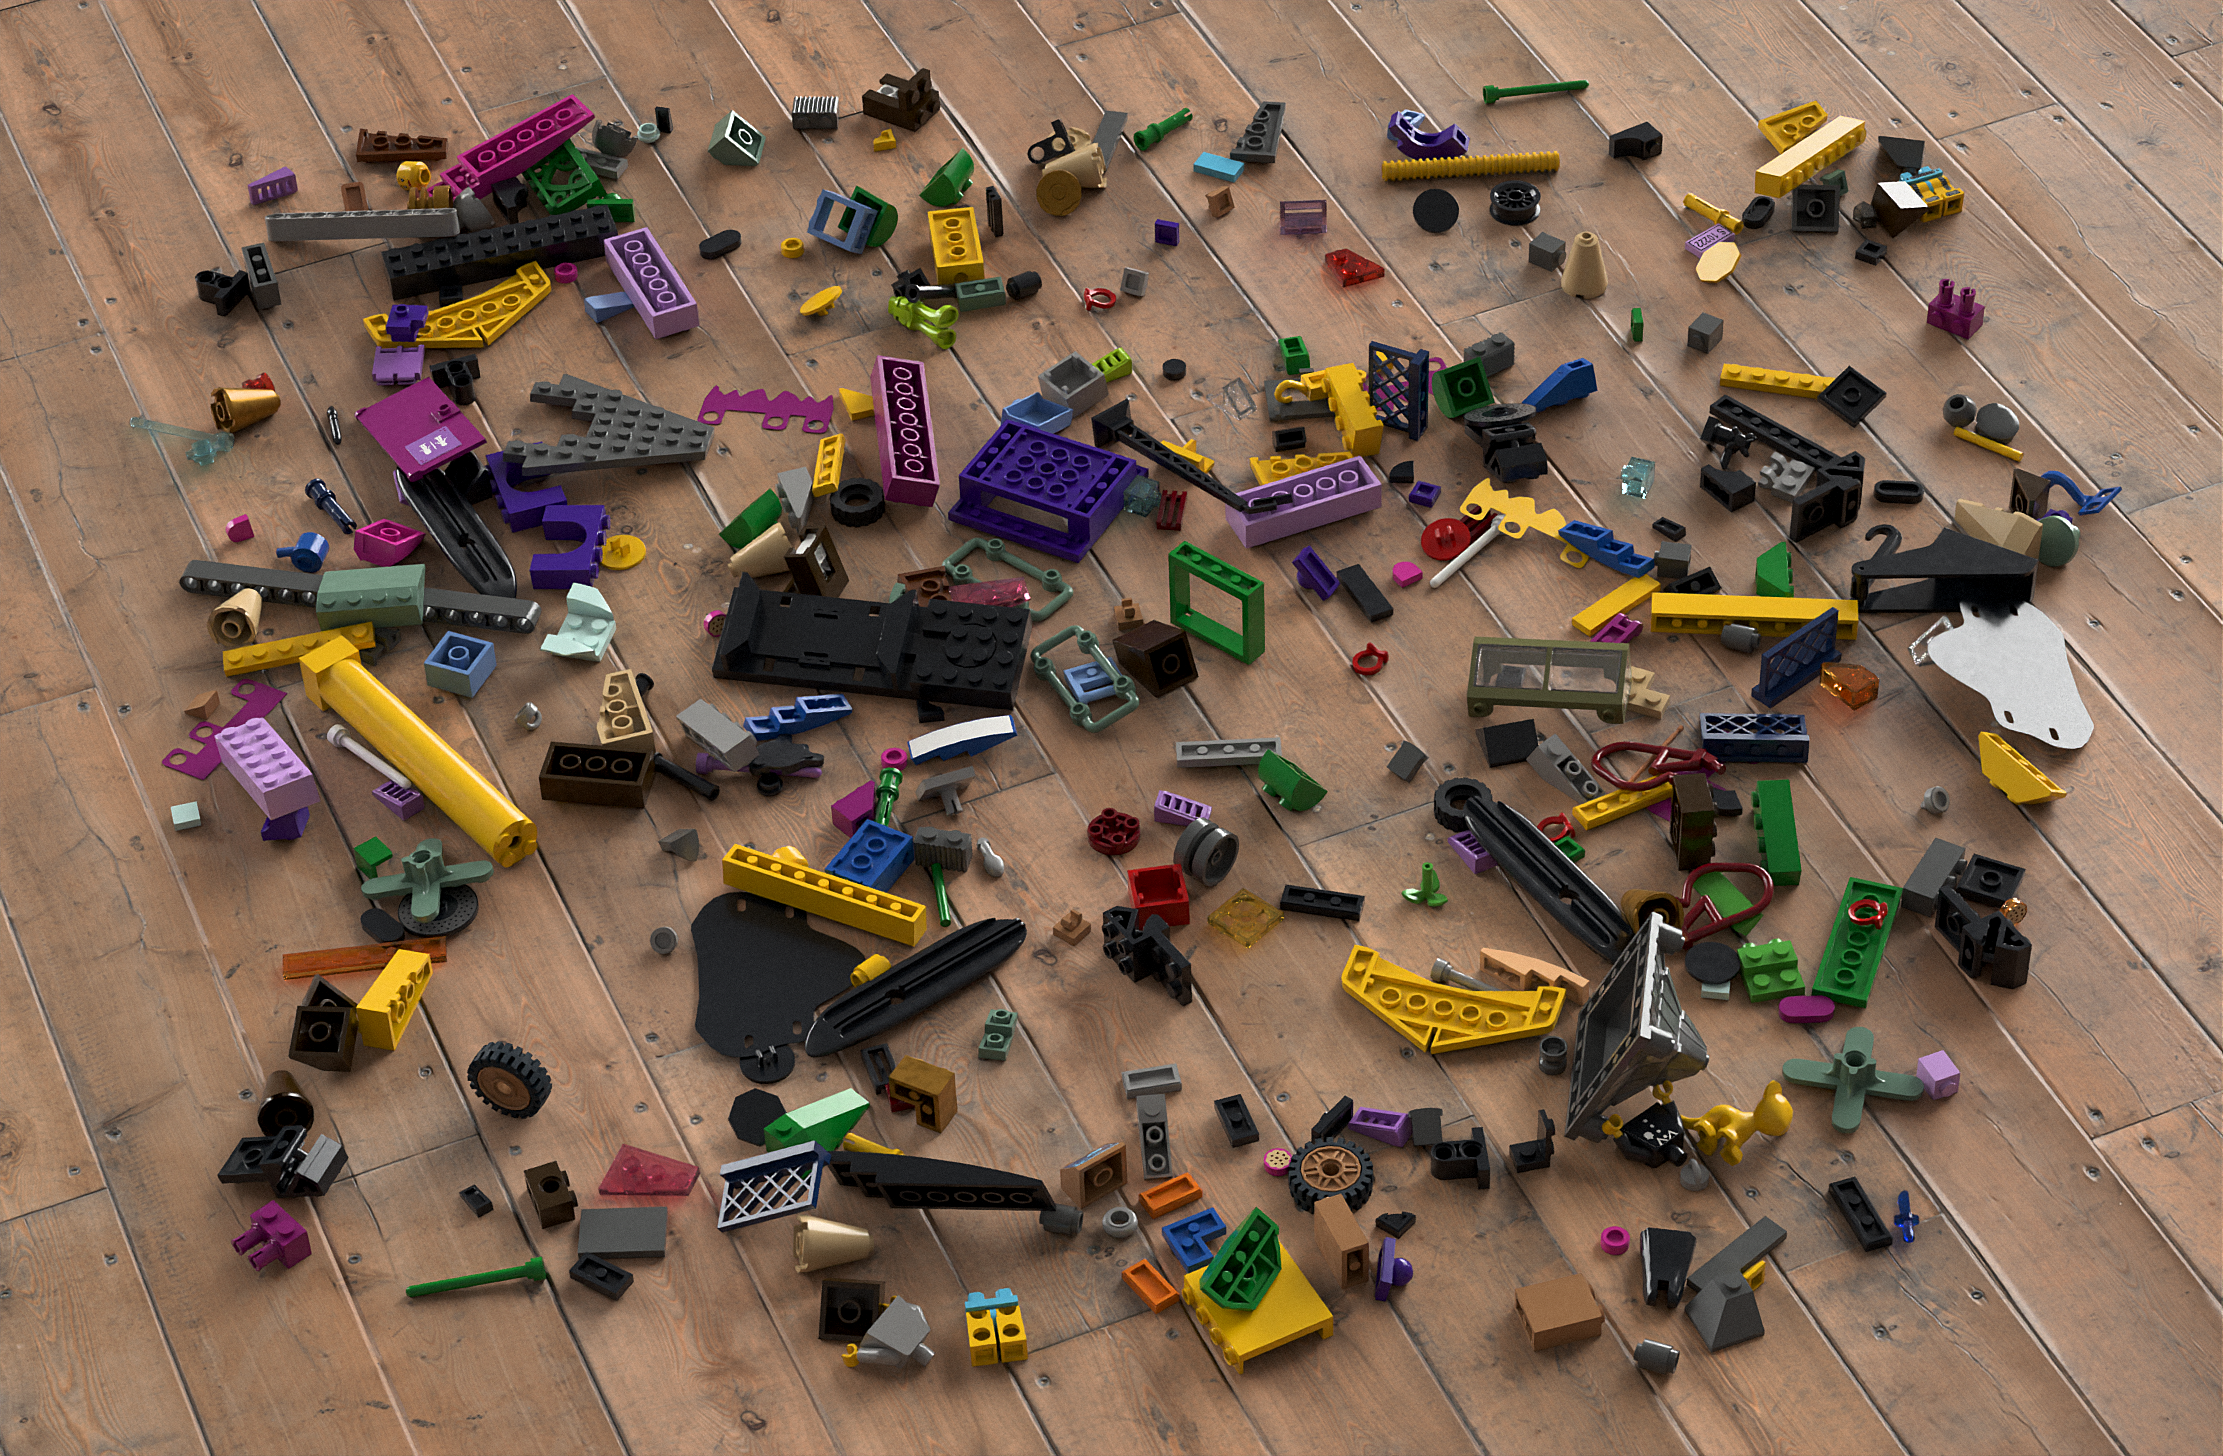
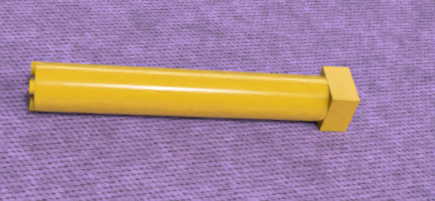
M341 635L299 658L306 696L322 711L332 707L495 861L508 868L522 860L526 855H531L536 851L538 833L536 825L361 664L359 650L344 636Z

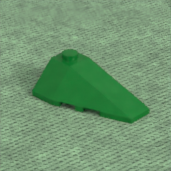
M850 1088L785 1113L764 1128L766 1151L769 1153L811 1141H816L826 1151H834L836 1147H840L845 1134L849 1129L855 1127L870 1107V1104ZM812 1169L806 1171L800 1178L804 1181L812 1172Z

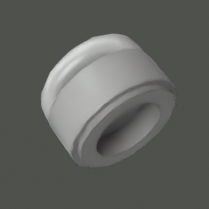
M528 702L516 714L514 721L527 730H535L542 721V715L532 702ZM533 716H535L534 723H528Z
M1942 787L1929 788L1924 794V801L1920 807L1921 809H1927L1932 814L1945 812L1950 804L1949 795Z
M665 926L657 928L650 936L651 947L660 954L672 952L677 947L679 941L677 933L672 928Z
M1690 1159L1689 1163L1680 1172V1183L1690 1191L1703 1190L1709 1183V1171L1705 1166L1698 1164L1695 1159Z

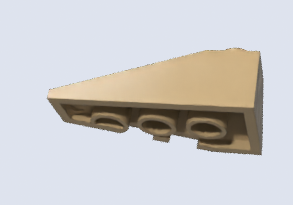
M1964 499L1957 500L1955 521L1971 537L2039 559L2042 523L2021 512H2014L2012 514L2004 512L2003 508L1990 509L1981 503Z
M628 669L606 674L602 694L603 702L599 711L600 719L597 722V733L601 745L653 750V754L656 753L653 731L632 670Z

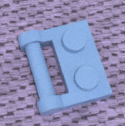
M1112 657L1107 658L1110 661V663L1114 666V668L1118 671V673L1122 676ZM1097 661L1063 670L1064 679L1077 702L1087 705L1088 702L1116 695L1113 685L1084 693L1085 690L1113 683Z

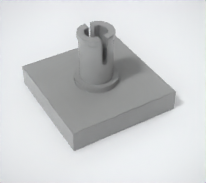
M973 766L922 780L915 791L918 801L941 795L947 816L963 812L956 791L967 788L975 778Z

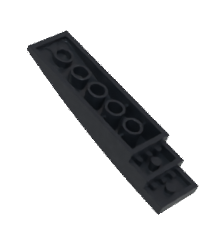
M827 1151L831 1154L830 1165L827 1166L839 1185L859 1187L865 1197L885 1198L891 1208L1056 1211L1057 1206L1043 1181L1039 1179L939 1159L884 1153Z

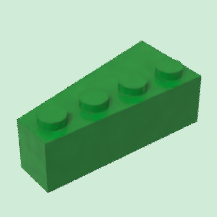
M1789 779L1757 781L1756 791L1751 792V805L1753 807L1754 828L1758 836L1757 851L1761 853L1762 858L1760 860V867L1769 873L1774 886L1799 885L1802 870Z

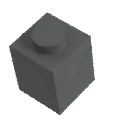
M1544 232L1540 233L1529 243V262L1552 272L1559 265H1562L1566 259V242Z
M1703 312L1688 327L1687 346L1709 354L1722 340L1724 320Z
M1662 541L1660 551H1655L1654 565L1658 566L1657 576L1674 579L1688 576L1692 545Z

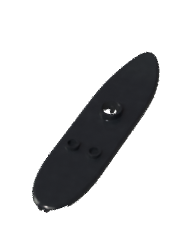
M397 466L396 479L404 498L459 574L479 594L516 599L517 578L508 556L456 483L439 467L423 475V478L411 482Z
M1479 796L1468 798L1463 807L1464 819L1470 832L1484 850L1561 926L1600 957L1614 965L1635 936L1630 923L1618 906L1541 830L1521 813L1501 801L1496 803L1491 800L1482 799ZM1569 898L1572 901L1571 904H1566L1560 899Z
M989 918L970 924L892 966L873 980H868L828 1006L816 1019L807 1035L805 1043L807 1055L812 1058L823 1057L871 1039L983 977L1003 964L1021 947L1027 935L1026 924L1019 918L1013 920ZM900 998L903 1002L893 1005L891 1004V999Z

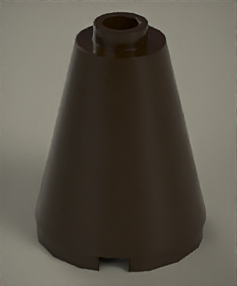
M278 1070L270 1074L265 1085L257 1114L258 1124L265 1136H277L283 1126L301 1125L307 1129V1133L312 1128L314 1122L312 1104L294 1076L285 1070Z

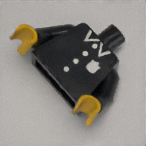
M1665 1080L1662 1084L1665 1093L1660 1090L1658 1084L1654 1086L1652 1091L1656 1099L1662 1100V1105L1656 1102L1624 1125L1622 1118L1618 1114L1611 1115L1609 1120L1602 1124L1603 1132L1607 1135L1613 1134V1141L1617 1148L1629 1161L1643 1163L1651 1168H1658L1668 1160L1676 1167H1680L1687 1160L1688 1154L1682 1150L1685 1129L1675 1101L1669 1097L1673 1092V1085L1668 1080Z

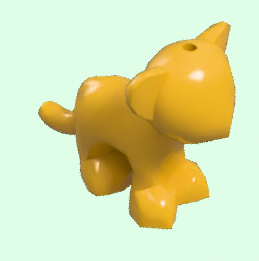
M1773 1080L1767 1084L1762 1099L1752 1112H1742L1730 1105L1720 1104L1699 1118L1680 1116L1685 1129L1697 1131L1701 1140L1696 1145L1706 1155L1711 1156L1714 1154L1718 1147V1139L1726 1138V1142L1723 1144L1724 1148L1719 1154L1725 1162L1734 1166L1742 1160L1741 1146L1757 1130L1769 1136L1785 1134L1792 1122L1793 1110L1790 1103L1782 1095L1780 1083Z

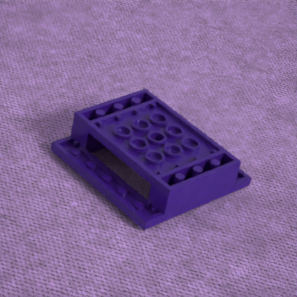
M1006 419L959 474L960 499L948 512V520L1079 563L1149 477V469L1136 465V460ZM996 496L1067 518L1068 533L987 506Z

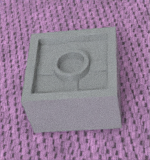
M1076 351L1038 375L1042 396L1046 400L1073 409L1072 419L1109 395L1105 375Z

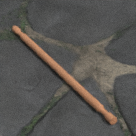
M1680 725L1661 746L1667 747L1684 727ZM1652 754L1627 782H1634L1658 755Z

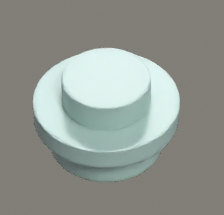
M645 123L639 127L637 136L640 141L652 143L660 137V131L655 124Z

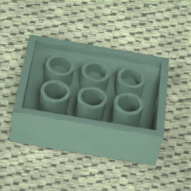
M425 564L325 572L317 593L316 615L321 631L371 621L374 628L421 625L423 620Z

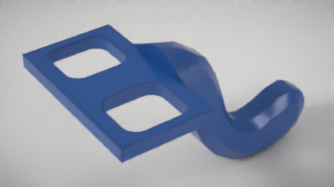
M2048 471L2041 476L2051 481L2050 488L2054 485L2062 486L2073 500L2083 507L2078 512L2079 516L2099 513L2122 490L2121 486L2101 489L2095 496L2084 495L2068 476L2059 471ZM2110 492H2112V493H2111L2110 495H2108V496L2101 497V496L2104 495L2105 493H2110Z

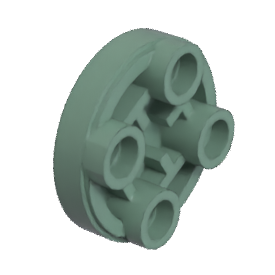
M2048 516L2039 520L2038 522L2043 524L2038 560L2051 567L2061 566L2072 561L2079 548L2080 530L2078 527L2073 526L2071 522L2061 516Z

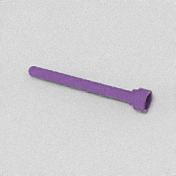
M709 753L697 754V774H708V772H713V770L732 771L719 760L714 759V756H709ZM749 764L743 766L737 772L750 773ZM806 767L786 776L819 778L822 771L817 767ZM770 769L771 773L782 775V770Z

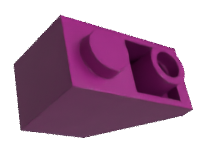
M870 780L831 805L833 825L850 838L867 819L874 820L876 809L875 782Z

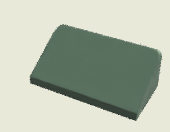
M1001 276L955 284L961 312L1006 304V293Z

